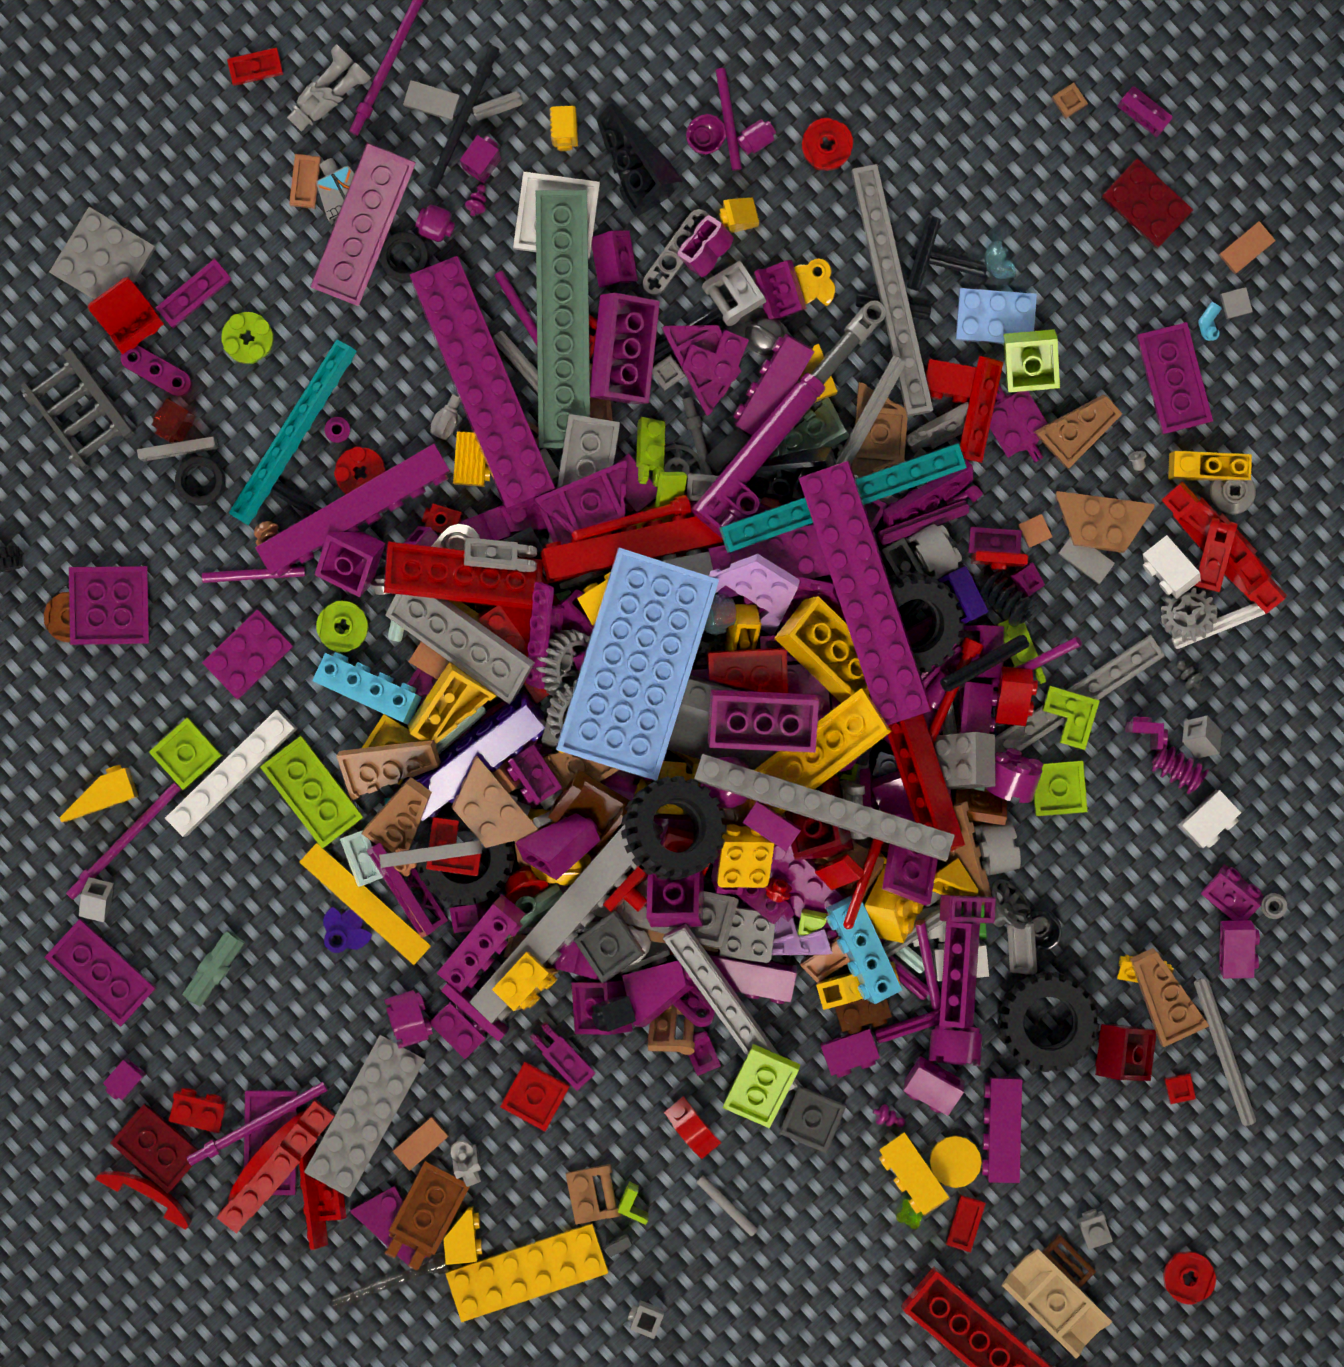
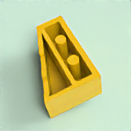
M449 662L409 722L410 734L421 741L434 740L435 744H437L456 729L457 725L464 719L476 713L477 709L488 700L491 701L495 698L496 694Z

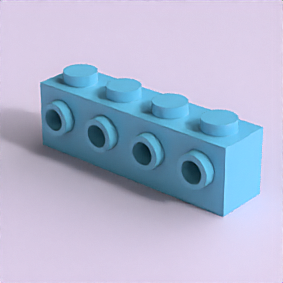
M334 652L333 656L327 653L324 654L312 680L313 682L407 725L409 724L422 698L415 694L416 688L402 683L401 687L392 683L394 678L381 672L377 677L370 673V667L357 662L356 666L347 663L348 657Z
M852 894L827 907L826 910L829 915L826 916V919L833 931L836 930L839 936L837 944L843 954L847 953L850 960L847 965L851 974L854 977L857 976L861 984L858 986L861 996L864 1000L877 1004L902 991V988L863 902L861 903L853 928H844L843 923L853 897Z

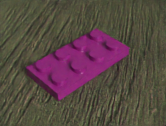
M1185 322L1138 334L1136 338L1162 435L1213 422L1188 323Z
M79 919L45 956L55 968L120 1027L156 990V987L82 919Z
M246 1090L245 1124L298 1096V1091ZM298 1107L244 1137V1167L273 1134L298 1114ZM297 1166L273 1195L297 1194Z

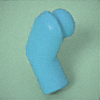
M1214 302L1209 304L1198 321L1201 335L1207 341H1214L1220 335L1214 319L1221 311V307Z

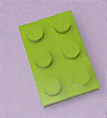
M753 1044L722 1108L770 1128L801 1064Z

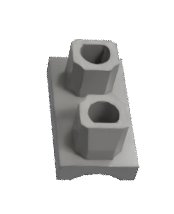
M465 1140L456 1141L450 1150L456 1179L462 1177L466 1187L479 1183L481 1177L478 1171L481 1170L476 1144L471 1145Z

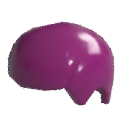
M704 114L690 122L685 136L688 146L695 153L707 155L721 147L727 133L724 123L717 116Z

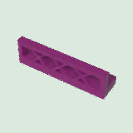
M381 843L374 845L366 851L421 938L429 935L448 921L434 897L426 888L425 883L421 881L415 868L410 870L411 874L409 875L408 882H405L394 866L381 868L379 855L386 854ZM411 887L422 891L423 898L421 904L417 902L410 891ZM424 909L433 910L439 920L431 924L424 913Z

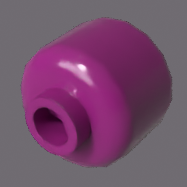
M431 204L426 209L422 207L415 227L419 228L421 236L436 242H442L445 236L451 237L455 222L451 221L452 214L449 210Z

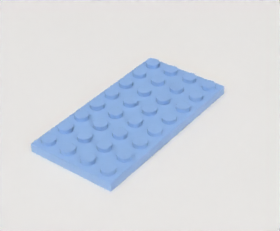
M618 548L556 750L657 781L719 579Z

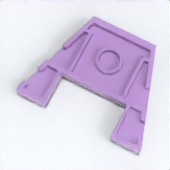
M759 554L731 563L730 568L725 570L715 569L710 571L708 575L719 579L715 593L724 586H728L736 591L737 594L746 597L760 608L765 609L759 614L762 623L761 630L771 636L775 634L800 581Z
M744 901L739 903V907L753 909ZM780 917L776 922L772 955L832 954L825 929L799 938L793 917L788 922Z

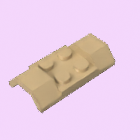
M1038 1248L1026 1255L1008 1274L1002 1284L1076 1359L1080 1356L1085 1345L1100 1330L1112 1323Z

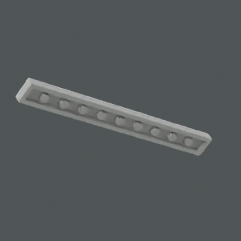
M875 164L854 168L851 174L880 301L886 310L884 319L892 354L906 361V365L898 378L906 416L930 413L933 411L878 166Z
M704 754L701 756L694 780L943 861L948 859L955 836L954 834Z

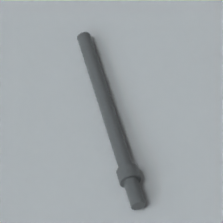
M692 397L682 400L687 415V420L685 421L688 430H691L703 474L714 475L713 469L705 461L708 451L701 430L703 426L701 418L697 416Z

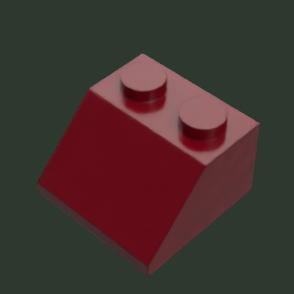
M1101 1024L1095 1075L1116 1080L1151 1081L1156 1042L1155 1029Z

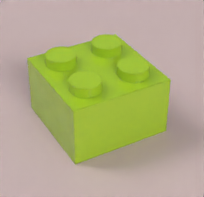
M1055 329L1003 334L1008 392L1060 388L1058 339Z

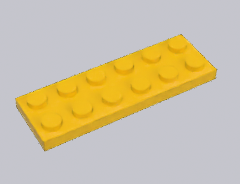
M861 688L818 721L815 753L778 751L754 771L815 790L888 735L891 730L866 690ZM750 799L753 805H755L757 801ZM765 804L777 813H779L780 815L787 811L775 806Z
M593 1223L446 1271L445 1274L460 1320L464 1322L608 1274L609 1271Z

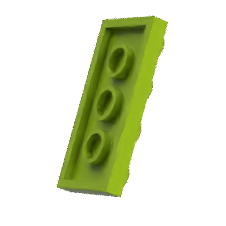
M303 736L298 737L260 766L322 849L364 818Z

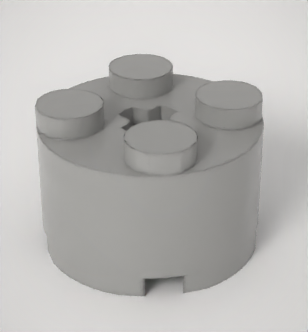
M930 524L905 540L907 543H910V549L922 571L926 575L938 580L957 569L958 562L962 561V557L957 548H952L948 538L950 536L947 529L943 525L936 526L935 524Z
M1009 819L1006 820L1005 825L985 823L974 826L975 832L973 836L977 842L975 846L980 848V865L985 869L987 876L1014 871L1020 868V849L1015 846L1014 841L1017 835Z

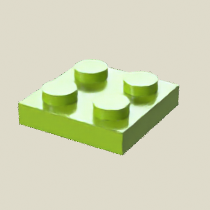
M189 718L182 721L149 751L182 790L189 787L223 756Z
M1083 761L1043 764V772L1034 795L1035 816L1088 812Z

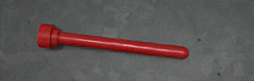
M681 495L674 497L673 501H670V504L575 530L572 532V538L574 540H581L671 514L673 516L690 515L691 505L688 497Z
M965 637L961 645L963 647L961 651L963 655L956 670L971 663L972 658H976L977 654L980 655L984 645ZM959 687L952 691H947L928 730L933 744Z
M873 838L863 866L865 873L858 880L843 923L846 929H852L883 841Z

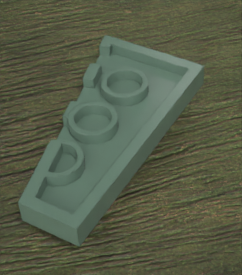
M825 398L822 401L823 405L815 412L811 410L804 416L805 420L789 432L768 458L806 449L833 447L849 438L850 436L830 398Z

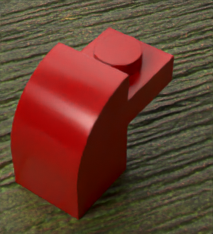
M684 1096L664 1112L673 1124L674 1129L701 1159L721 1144V1141L709 1125L698 1115Z

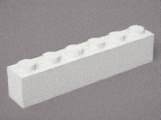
M275 710L165 819L182 837L188 836L298 728L280 710Z

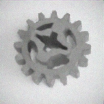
M1193 588L1191 593L1185 592L1178 599L1174 596L1173 599L1166 598L1165 606L1161 607L1162 624H1165L1166 633L1172 631V638L1174 639L1181 635L1182 642H1185L1187 637H1191L1193 642H1195L1197 635L1205 638L1206 630L1212 632L1213 623H1217V606L1214 605L1213 598L1209 597L1206 599L1205 591L1196 594V588Z

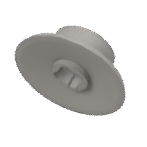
M1252 478L1251 480H1213L1210 486V497L1217 509L1226 514H1240L1246 511L1253 504L1256 496V488ZM1230 486L1238 487V496L1230 495Z

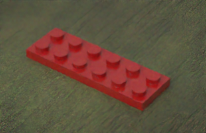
M388 542L384 593L532 610V595L535 582H542L543 561L541 559L517 557V559L535 561L537 569L534 572H520L517 569L507 570L465 566L464 550Z

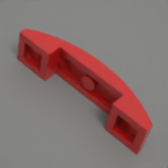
M104 1171L98 1174L95 1179L117 1192L126 1184L168 1208L163 1218L185 1230L192 1223L183 1206L170 1193L167 1194L157 1184L148 1179L119 1171Z

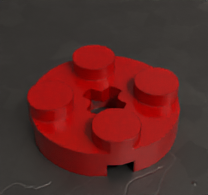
M821 118L811 123L803 135V155L808 163L817 170H835L843 166L851 156L853 137L848 127L842 122L840 123L831 118ZM824 138H827L828 141H834V144L831 146L832 150L827 151L826 148H821L820 145L823 144Z
M354 447L340 456L335 466L334 476L339 488L345 494H348L386 472L383 459L375 451L369 448ZM366 467L365 473L367 477L365 479L362 477L358 480L355 479V468Z
M1178 1252L1167 1262L1164 1268V1287L1180 1303L1196 1304V1302L1208 1298L1215 1288L1216 1275L1213 1266L1207 1258L1197 1252ZM1193 1271V1276L1196 1277L1195 1282L1190 1281L1189 1285L1185 1284L1183 1275Z

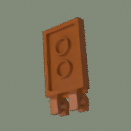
M425 1161L388 1230L390 1232L389 1237L393 1239L385 1255L394 1259L402 1244L416 1250L408 1264V1267L416 1271L421 1266L425 1256L430 1258L431 1254L435 1255L469 1187H466L465 1182L456 1179V1177Z

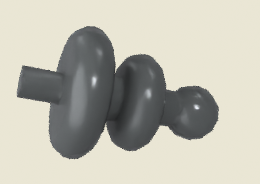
M1178 661L1176 667L1183 672L1181 679H1188L1185 683V688L1191 689L1195 686L1198 690L1201 689L1202 686L1199 682L1203 679V674L1197 673L1194 675V667L1187 668L1184 661Z

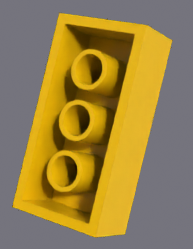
M819 596L803 600L775 636V639L840 703H843L861 688L866 690L869 695L870 693L847 624Z

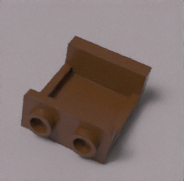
M578 770L554 801L548 818L557 823L562 815L569 817L577 813L584 818L592 819L597 825L598 829L596 831L601 840L597 846L602 848L607 841H610L619 830L617 828L620 825L623 826L621 823L622 817L627 814L625 808L630 800Z

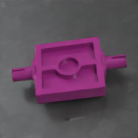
M999 384L990 430L1007 458L1020 451L1027 450L1034 463L1044 457L1036 446L1040 439L1034 431L1048 423L1028 391H1020L1006 396Z

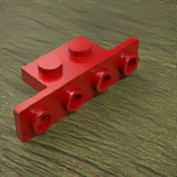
M315 1143L299 1162L300 1186L304 1200L303 1210L306 1216L307 1239L311 1250L328 1245L325 1221L347 1218L344 1194L304 1173L316 1151Z

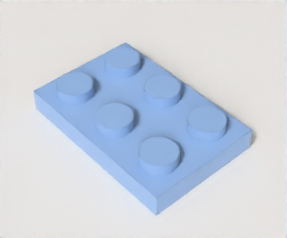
M960 288L956 340L1004 344L1003 334L1034 331L1037 294Z

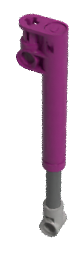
M870 301L859 310L844 329L845 334L811 374L805 373L799 383L793 387L691 510L695 516L722 538L720 527L728 525L731 521L734 523L751 517L758 510L760 504L758 497L745 485L815 403L817 397H820L825 391L824 384L856 345L862 344L885 318L886 310L882 303ZM867 309H872L876 312V320H871L867 316ZM741 499L749 500L751 503L750 511H744L741 508Z

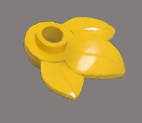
M818 258L810 261L808 265L795 266L794 269L805 304L812 302L817 297L824 305H830L835 295V284L830 278L832 272L830 264L826 260ZM816 267H820L822 269L821 276H816L814 274V269Z

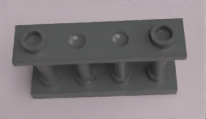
M69 349L62 354L66 362L63 363L64 366L34 389L24 382L21 385L25 391L22 395L30 406L36 405L71 454L68 455V458L76 468L81 466V468L87 470L90 468L85 460L88 456L115 436L120 437L122 435L128 440L136 433L76 352ZM70 374L72 376L77 374L82 381L79 383V387L50 409H47L39 397ZM92 394L97 401L94 404L95 407L63 430L55 420V417L83 396ZM102 415L104 417L107 415L112 421L109 425L110 428L78 451L70 438Z

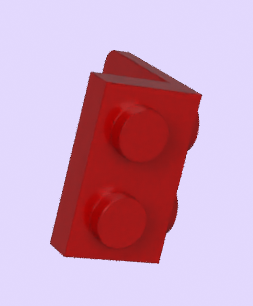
M128 277L120 280L88 304L89 311L110 335L122 354L130 349H134L139 342L149 335L155 334L164 325L156 310Z

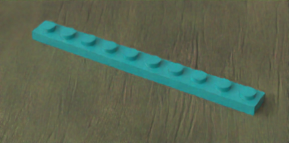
M958 443L858 478L856 482L863 503L867 504L967 467ZM804 497L722 526L719 529L728 553L811 524L813 520Z

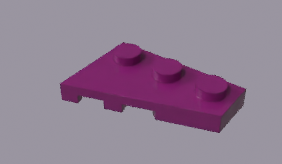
M396 1185L352 1208L350 1212L388 1247L393 1239L389 1237L390 1232L388 1230L404 1200ZM402 1244L397 1256L408 1265L416 1250Z

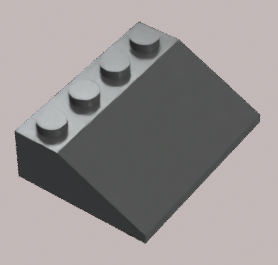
M690 675L667 750L701 759L702 754L714 758L732 756L741 759L751 770H755L772 757L774 751L710 748L707 742L710 691L743 690Z

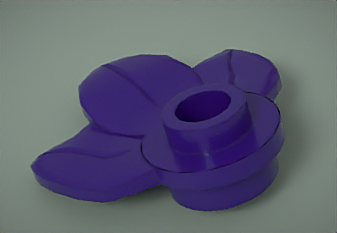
M331 907L324 916L323 925L326 929L324 944L331 952L340 953L347 948L358 950L371 940L372 934L367 930L361 929L363 919L351 909L341 915L337 909ZM334 935L341 936V944L336 945L333 943Z

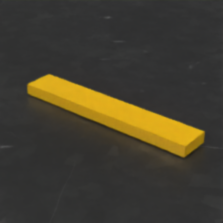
M317 843L299 861L302 866L411 964L415 965L431 947L429 943L421 938L419 934L364 885L358 887L354 876Z

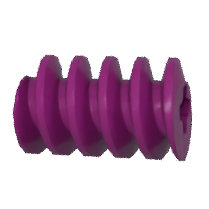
M1163 744V749L1157 750L1151 761L1153 763L1152 772L1161 768V778L1169 773V783H1173L1178 779V788L1181 789L1183 786L1188 785L1187 794L1189 795L1199 787L1209 769L1201 773L1202 764L1198 763L1192 767L1193 758H1188L1184 761L1185 754L1183 752L1175 756L1176 748L1173 746L1166 751L1167 744Z

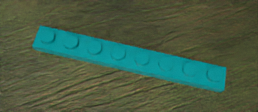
M339 340L335 341L230 509V515L246 525H249L257 515L258 509L270 494L273 485L283 473L292 455L297 451L298 445L306 432L310 430L320 410L325 406L326 400L338 385L346 368L351 364L357 352L355 349Z

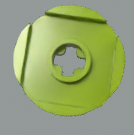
M242 312L232 315L226 322L222 330L221 339L224 350L235 361L242 364H254L270 353L274 343V334L269 323L262 316L253 312ZM247 331H251V336L255 337L254 341H249L248 345H245L241 336L246 334Z
M336 601L328 605L321 611L316 623L317 634L321 642L327 648L342 653L359 648L365 641L369 629L365 612L354 603L348 601ZM342 619H345L346 624L350 625V628L345 630L344 634H339L340 631L335 628L336 623H341Z

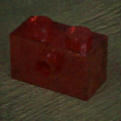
M166 398L162 407L156 412L151 425L157 429L155 434L168 442L173 443L174 440L182 442L197 416Z

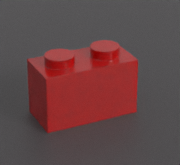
M929 359L925 376L930 398L942 400V397L946 396L953 398L952 402L960 404L970 401L977 367Z
M1002 666L997 691V704L995 706V723L1026 726L1028 716L1033 715L1034 701H1031V696H1036L1038 681L1033 680V669Z

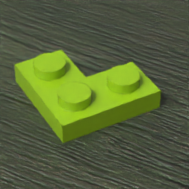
M1049 686L1042 711L1066 718L1059 743L1082 750L1086 749L1100 700Z

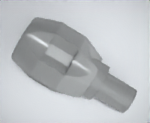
M452 394L448 404L434 415L431 422L430 433L443 440H447L457 426L458 410L456 409L460 403L457 395Z

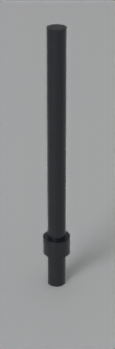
M490 45L483 63L480 62L477 67V76L428 183V186L434 189L438 188L484 83L493 72L492 65L500 50L496 46Z

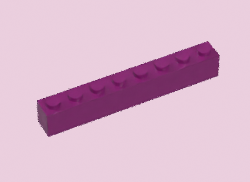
M432 444L256 546L255 549L271 575L278 574L279 577L292 570L291 565L300 561L303 564L315 557L313 552L320 548L323 549L329 532H358V526L365 522L370 525L382 518L380 514L387 509L393 512L404 505L402 501L411 496L415 499L426 492L425 487L432 483L438 486L449 479L447 475L451 471L437 446Z

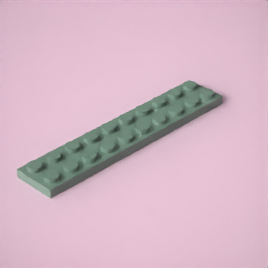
M535 190L539 449H563L569 414L590 417L587 190Z

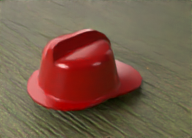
M524 866L512 873L504 885L505 897L515 905L519 898L523 896L532 897L548 888V882L538 879L531 870V867Z

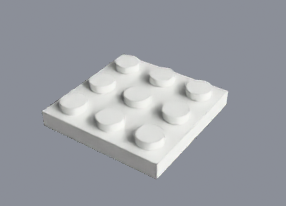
M523 172L513 249L536 252L535 190H587L588 259H590L600 182Z

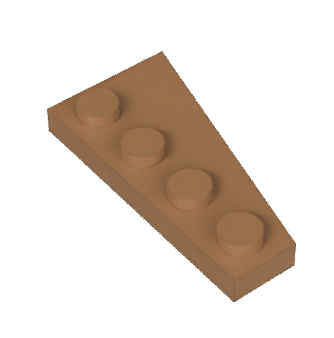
M434 740L339 751L336 755L351 801L365 793L370 794L378 791L383 786H391L399 783L404 778H412L435 769L441 763Z
M410 777L365 826L361 834L375 844L381 843L388 853H393L398 848L410 850L432 792Z
M965 801L953 805L965 845L949 852L948 859L945 862L948 864L959 858L978 888V894L975 896L992 897L986 871L981 867L979 861L981 856L980 848L975 846L972 833L975 832L973 822L968 820L966 812L969 810L968 803Z
M1154 948L1130 958L1156 1034L1163 1047L1209 1027L1207 1021L1200 1014L1197 1007L1190 1000Z

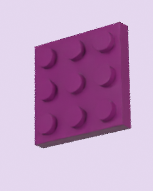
M147 566L69 567L70 645L149 644Z

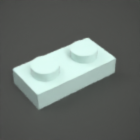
M362 831L340 839L358 887L383 878L366 852L372 845L370 840L361 834Z

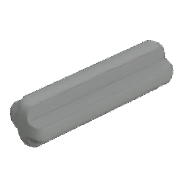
M515 91L474 106L473 113L476 120L479 121L521 106L522 98L520 93Z

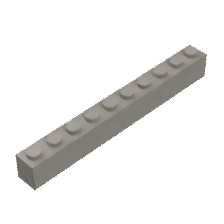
M653 821L655 836L661 842L662 839L659 836L664 830ZM625 825L622 826L469 1002L491 1024L499 1019L504 1021L512 1012V1009L492 989L518 960L529 951L544 967L548 963L550 965L554 964L562 955L559 952L565 944L569 946L578 937L576 931L581 925L586 927L594 919L595 915L593 912L598 906L600 908L604 907L603 904L610 897L609 893L615 887L618 889L628 878L626 874L631 868L635 870L638 867L632 861L635 858L633 853L627 854L624 847L628 845L627 839H622L621 835Z

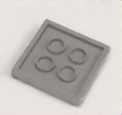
M88 207L49 273L90 298L96 299L125 277L130 278L135 283L156 247Z

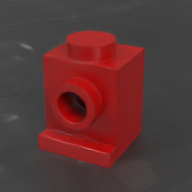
M433 503L431 508L426 507L422 522L426 523L425 527H431L434 532L442 534L448 527L459 524L463 513ZM444 515L446 518L445 522L438 524L436 522L437 516Z

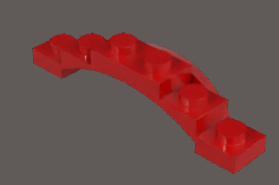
M1183 482L1162 499L1164 504L1173 512L1174 518L1202 551H1204L1212 517L1220 519V522L1230 524V521L1223 513L1219 516L1203 497L1199 500ZM1237 529L1225 575L1267 614L1281 603L1287 595L1270 577L1272 572L1255 555L1257 550ZM1217 532L1215 538L1225 540L1227 534Z
M314 1099L305 1111L297 1114L273 1134L242 1170L231 1189L228 1203L217 1215V1219L237 1234L249 1218L253 1217L266 1200L268 1201L299 1164L301 1158L315 1143L321 1132L335 1117V1114L318 1100Z

